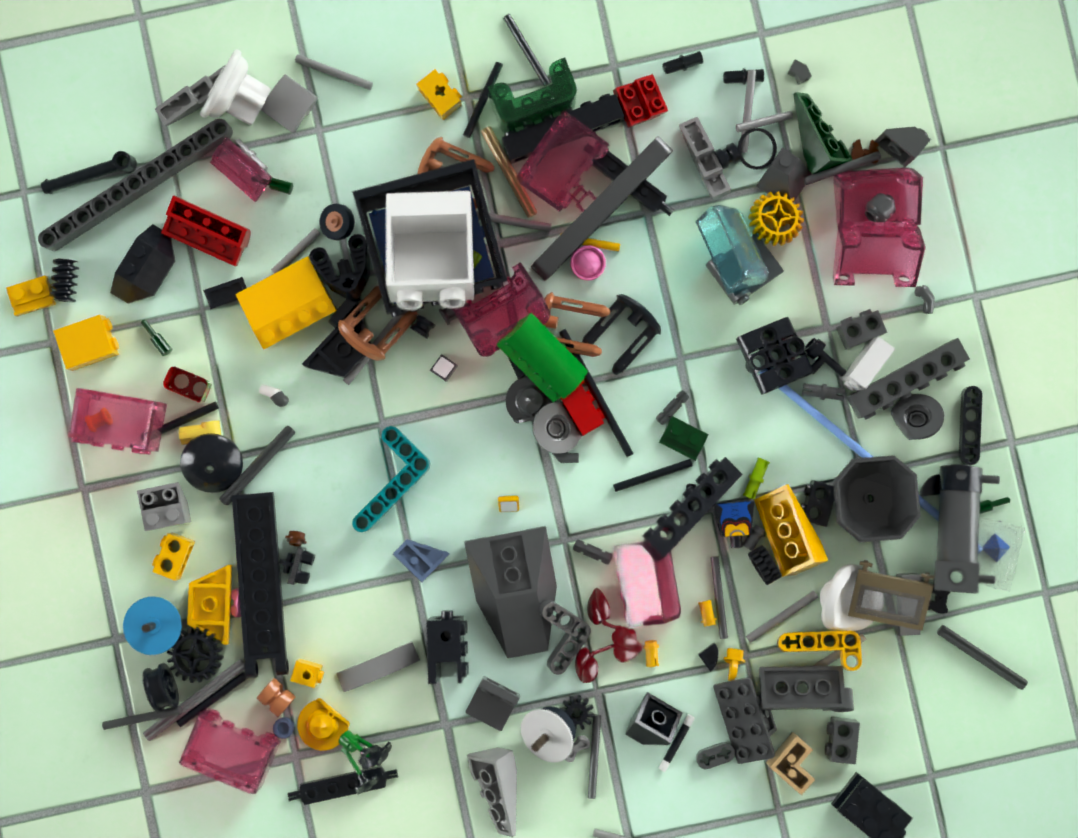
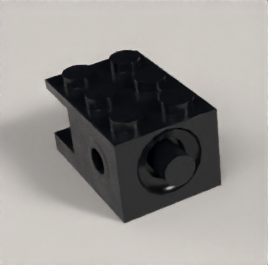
M453 610L441 611V616H432L426 620L428 684H437L441 679V662H457L458 683H462L467 674H469V662H465V656L468 654V641H464V635L468 632L467 621H464V616H453Z
M855 772L831 803L841 815L870 838H904L906 835V830L904 829L913 819L892 799L888 798L857 772Z

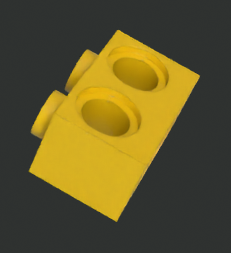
M173 532L167 533V536L164 535L160 542L161 551L159 555L155 556L152 566H154L152 572L174 581L180 580L195 541ZM174 541H178L180 544V549L177 552L172 548ZM166 560L172 563L170 571L165 569L164 563Z

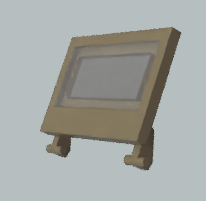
M867 560L860 561L859 565L863 567L862 570L858 569L848 616L922 631L934 587L933 584L929 583V579H934V575L925 572L921 573V577L924 578L923 582L869 572L867 568L872 567L873 563H869Z

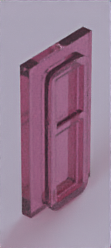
M225 137L212 155L210 163L254 202L259 199L272 179V176L228 137Z

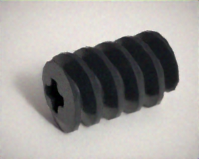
M60 258L53 259L52 263L57 265V267H53L52 271L57 275L51 276V279L57 283L50 284V287L56 290L49 293L51 297L55 298L52 300L76 302L70 295L77 294L71 287L78 285L72 281V279L78 278V275L73 273V271L79 270V267L73 265V263L78 261Z

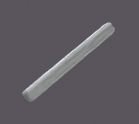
M242 659L238 660L181 703L179 706L182 707V714L161 718L144 731L143 735L145 738L151 741L245 670V662Z

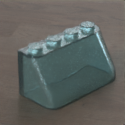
M723 205L709 207L699 217L696 224L727 294L762 285L768 278V268L764 264L742 212L738 208Z

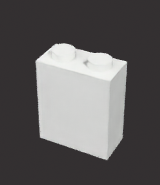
M879 336L869 340L848 368L846 374L842 376L841 380L845 382L843 385L851 391L866 389L895 348Z

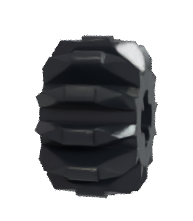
M578 694L577 700L574 701L573 696L570 695V703L563 700V705L567 708L561 707L560 709L572 719L575 730L579 724L581 730L585 729L583 722L588 725L591 724L590 719L587 717H594V713L589 712L594 707L592 704L587 705L589 702L588 698L581 702V695ZM578 708V711L582 710L579 717H576L575 714L574 716L572 715L574 713L573 709Z

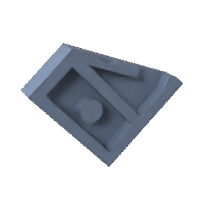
M407 539L393 555L422 583L449 553Z

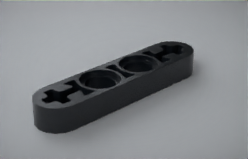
M977 386L966 387L961 393L959 460L964 465H975L980 459L982 391ZM971 390L976 394V397L972 399V404H976V407H966V404H971V397H967V393H970ZM968 410H973L976 413L974 421L967 420L966 412ZM968 430H972L975 433V439L972 442L965 438V433ZM965 444H975V448H970V454H974V458L970 459V462L968 458H965V454L969 453V447L965 448Z

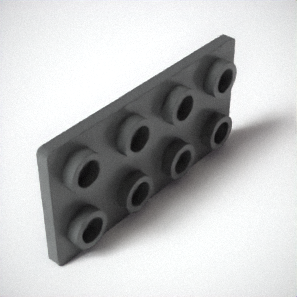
M747 677L715 684L713 688L732 747L735 751L737 763L742 764L774 758L776 755L770 736L777 731L771 710H761L760 692H755L751 678Z

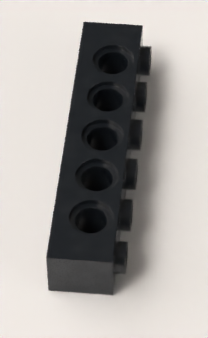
M726 457L720 461L718 459L713 461L708 467L710 471L707 474L703 472L695 480L697 484L694 488L690 486L682 494L684 498L681 501L676 500L669 507L671 512L668 515L664 513L656 521L658 525L654 529L649 528L642 535L644 540L640 545L657 562L666 557L743 475ZM713 476L719 480V484L714 481ZM700 490L706 493V498L701 495ZM687 503L692 505L693 511L688 509ZM674 517L679 519L680 526L674 522ZM661 531L666 533L667 540L661 537Z

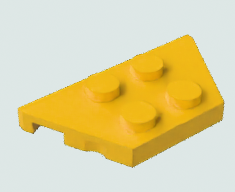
M232 565L224 566L190 582L188 590L187 625L195 629L199 627L202 632L204 629H209L206 635L209 636L215 633L214 638L220 639L224 645H228L230 639Z

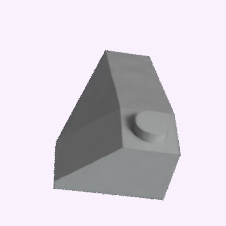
M497 747L469 753L467 758L471 775L480 784L482 789L480 795L482 798H486L490 806L488 812L498 834L510 837L516 836L517 767L513 750Z

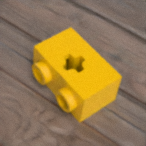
M434 69L416 85L419 92L441 119L444 120L462 106L460 100L462 96L456 88H450L447 84L449 80L444 73L441 72L439 74ZM437 92H444V96L442 97L440 94L437 95Z

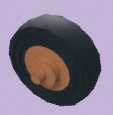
M337 203L328 205L320 215V229L329 239L337 241L346 239L354 229V215L345 205Z

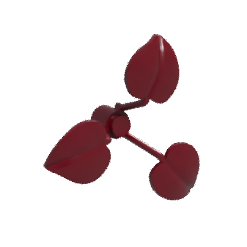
M599 588L594 589L589 598L587 613L593 624L599 625L602 622L604 626L615 629L612 633L614 644L597 649L591 653L588 648L579 650L575 658V669L580 681L583 683L593 682L598 675V663L594 658L596 654L614 648L615 658L619 662H628L644 649L637 641V635L633 628L621 627V625L616 626L606 621L610 618V606Z

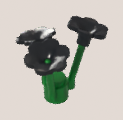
M348 730L340 736L338 743L342 746L341 751L346 755L358 775L357 778L361 784L355 788L357 794H361L371 789L378 782L376 776L367 778L365 773L361 772L349 752L360 751L361 757L358 763L364 770H367L370 767L376 766V764L380 766L388 757L392 745L391 742H387L381 748L362 739L358 734L354 735ZM360 743L367 746L368 748H362L360 746Z

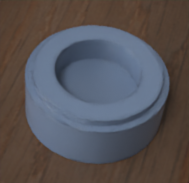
M288 717L279 718L273 725V732L280 739L290 737L295 729L293 721Z

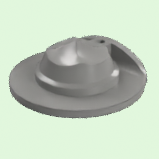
M563 402L545 405L537 412L534 418V437L538 444L548 452L556 454L568 452L577 445L582 437Z

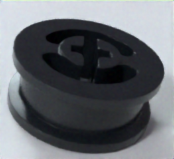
M161 663L156 669H144V690L153 710L160 713L164 710V707H177L179 704L178 688L168 665Z

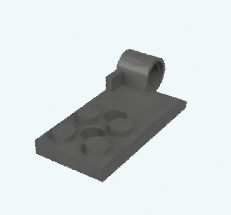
M843 666L759 667L761 710L822 709L823 711L834 712L854 711L852 688H844ZM776 684H785L787 692L779 693L776 690ZM797 684H806L808 691L800 693L797 690Z

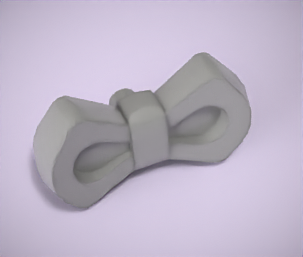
M578 736L575 743L573 742L570 755L565 760L573 762L580 750L588 749L590 747L589 739L586 736Z

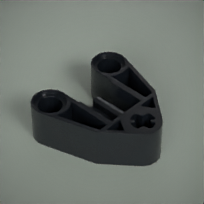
M354 234L349 238L348 246L355 271L352 272L348 259H340V262L337 263L340 272L339 277L326 250L321 247L314 248L310 252L309 258L330 290L348 300L358 299L370 277V253L365 237L361 234Z

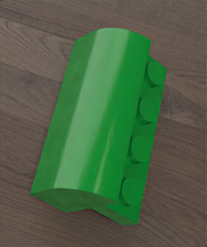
M532 313L518 321L514 329L496 344L552 402L559 398L564 399L571 394L583 381L588 372Z

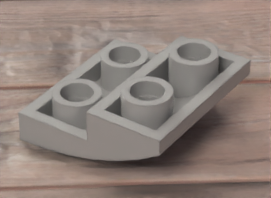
M285 74L266 98L261 111L292 133H295L305 115H309L318 97Z

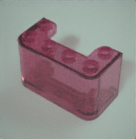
M564 110L522 166L517 179L522 186L560 212L563 208L566 209L572 200L570 198L571 188H575L579 184L581 174L584 170L588 171L593 164V158L598 159L600 157L602 159L609 150V143Z
M521 262L512 267L514 274L511 278L510 276L507 277V285L475 304L468 300V304L460 308H452L480 356L489 357L500 348L496 345L497 342L510 333L518 321L528 314L532 313L543 325L548 322L551 316L543 295Z
M76 388L68 437L72 438L71 442L91 444L98 447L110 444L112 445L111 449L124 451V448L127 447L132 448L131 452L151 455V451L159 452L167 403Z
M214 709L204 710L196 719L179 763L186 768L239 790L256 794L263 787L281 740L277 739V736L270 732L256 736L254 731L250 729L234 727L235 724L231 721L223 720L222 722L223 718L220 716L219 711Z

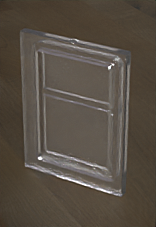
M980 517L978 543L979 575L995 576L996 583L979 584L1010 592L1025 527Z

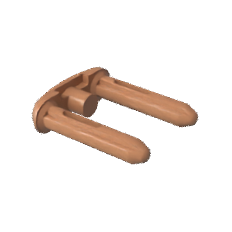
M439 137L426 150L417 174L442 167L443 162L434 159L438 152L460 162L474 159L476 168L485 173L493 172L495 167L490 161L443 141V137ZM449 150H453V151H455V152H457V153H459V154H462V155L468 157V159H466V158H464V157H462V156H459V155H457V154H455V153H452V152H450ZM473 198L475 208L477 209L475 199Z
M379 285L374 287L344 321L340 320L338 322V329L345 340L361 354L375 361L385 359L387 351L415 322L418 315L417 311H407L376 346L368 343L373 338V333L364 328L357 334L354 331V327L382 298ZM364 306H366L365 309H364L356 318H354V316H355ZM395 332H398V333L392 338V340H391L388 344H386V342L388 341V339H389Z
M553 292L545 296L539 308L537 319L546 328L556 329L559 317L549 315L551 308L598 317L608 316L610 309L605 305L554 296ZM562 303H569V304L579 305V306H583V307H582V308H577V307L562 305ZM557 338L563 344L574 346V348L566 347L570 353L591 357L600 356L602 353V349L597 345Z

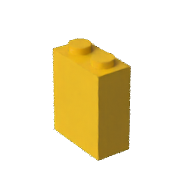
M97 315L53 331L67 370L74 371L119 355L117 351L119 344L116 338L112 336L111 330L113 327L109 318Z

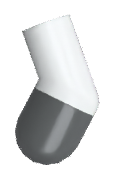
M264 384L261 385L259 389L260 394L269 396L275 405L283 407L288 404V397L280 389Z

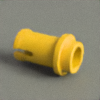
M711 600L698 602L702 616L701 623H703L704 627L716 625L715 620L717 618H714Z
M656 640L645 641L643 647L646 653V667L659 666L657 650L659 644H657Z

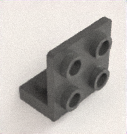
M483 676L466 709V714L502 731L514 706L517 705L520 699V694Z

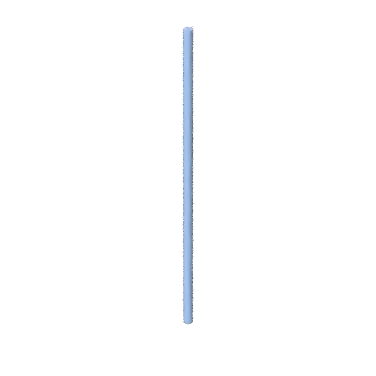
M788 385L778 388L861 458L873 457ZM919 495L920 507L938 521L939 511ZM978 544V554H979V553L983 550V547H981V546Z

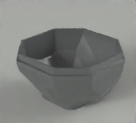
M894 455L851 459L833 481L837 524L859 542L902 539L921 517L917 474ZM869 494L872 496L871 502H868L866 500V497Z

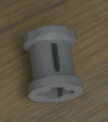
M461 307L439 309L447 325H450V322L460 315L462 317L465 315Z

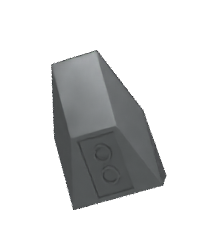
M546 526L464 541L476 602L506 657L513 658L548 651L552 623L540 614L539 607L545 600L555 602L557 584ZM552 608L546 609L547 612L553 614L554 610Z

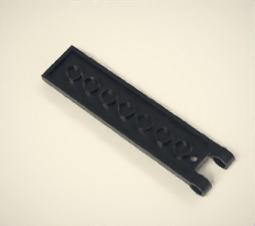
M274 492L233 495L232 506L246 678L258 677V663L256 659L275 658L277 676L288 675L289 662L286 650ZM263 647H267L268 652H264Z

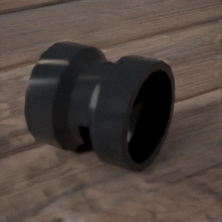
M734 143L728 144L723 150L718 149L714 151L723 169L728 168L731 163L736 164L741 161L740 153Z

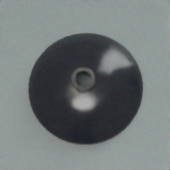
M212 433L203 434L193 438L185 446L181 454L180 466L185 479L193 487L204 492L216 493L227 490L239 478L243 470V457L237 445L227 437ZM212 466L213 470L210 471L206 467Z

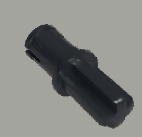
M700 51L686 56L680 55L677 59L664 62L662 64L665 74L680 70L686 71L689 67L702 64L703 56Z
M743 68L739 71H725L723 73V81L725 84L742 83L745 85L748 70ZM764 69L756 70L755 82H764Z

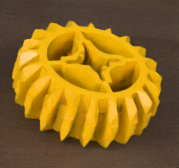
M779 191L775 195L772 192H768L767 196L763 194L759 199L755 200L754 206L750 208L751 214H749L748 219L752 221L749 223V227H755L752 234L758 233V240L764 238L765 244H768L769 241L772 242V246H776L777 243L781 246L785 242L790 243L793 238L799 235L798 232L802 230L803 226L800 224L804 222V218L800 216L803 214V211L797 210L800 203L794 205V197L790 200L787 199V193L783 196L780 195ZM773 206L770 212L762 213L763 208ZM774 215L775 217H777V219H779L778 223L775 220V218H773ZM790 225L789 230L779 232L781 226Z

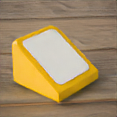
M499 496V511L518 512L519 497Z

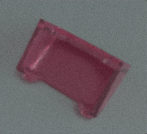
M902 167L846 171L834 175L836 220L839 231L851 233L853 229L858 227V224H873L865 216V205L878 193L889 194L895 200L896 211L884 223L897 222L899 225H902V228L906 229L914 228L915 225H921L923 176L915 169Z

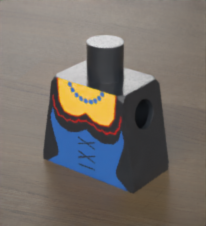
M754 501L714 504L713 511L720 536H730L731 548H742V535L752 534Z

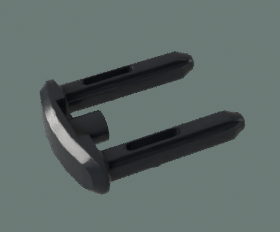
M624 294L616 295L617 300L609 309L610 313L614 309L617 312L604 326H601V323L607 316L601 317L582 340L583 343L594 344L626 307L633 311L627 318L632 325L636 327L642 320L646 322L647 327L614 363L612 373L615 375L623 373L656 334L661 335V327L654 316L638 301ZM646 336V341L635 353H631V350Z

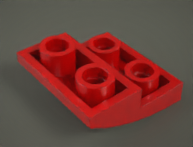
M653 74L635 79L633 83L617 87L613 90L624 113V119L628 128L668 112Z

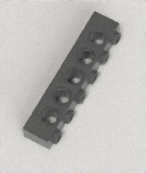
M956 338L871 383L866 389L859 390L846 398L857 418L864 417L867 420L876 415L875 411L882 407L885 410L894 405V400L898 398L904 400L912 395L911 391L916 388L920 391L930 386L929 381L933 379L939 381L948 376L946 372L951 369L957 371L965 367L964 362L970 360L959 338ZM942 356L947 357V359H948V364H947V366L942 365V363H941V357H942ZM924 365L930 368L929 376L923 373ZM906 375H910L913 379L910 386L905 383ZM889 384L895 388V393L893 395H890L887 392V386ZM871 394H874L877 397V403L875 405H872L869 402V396Z

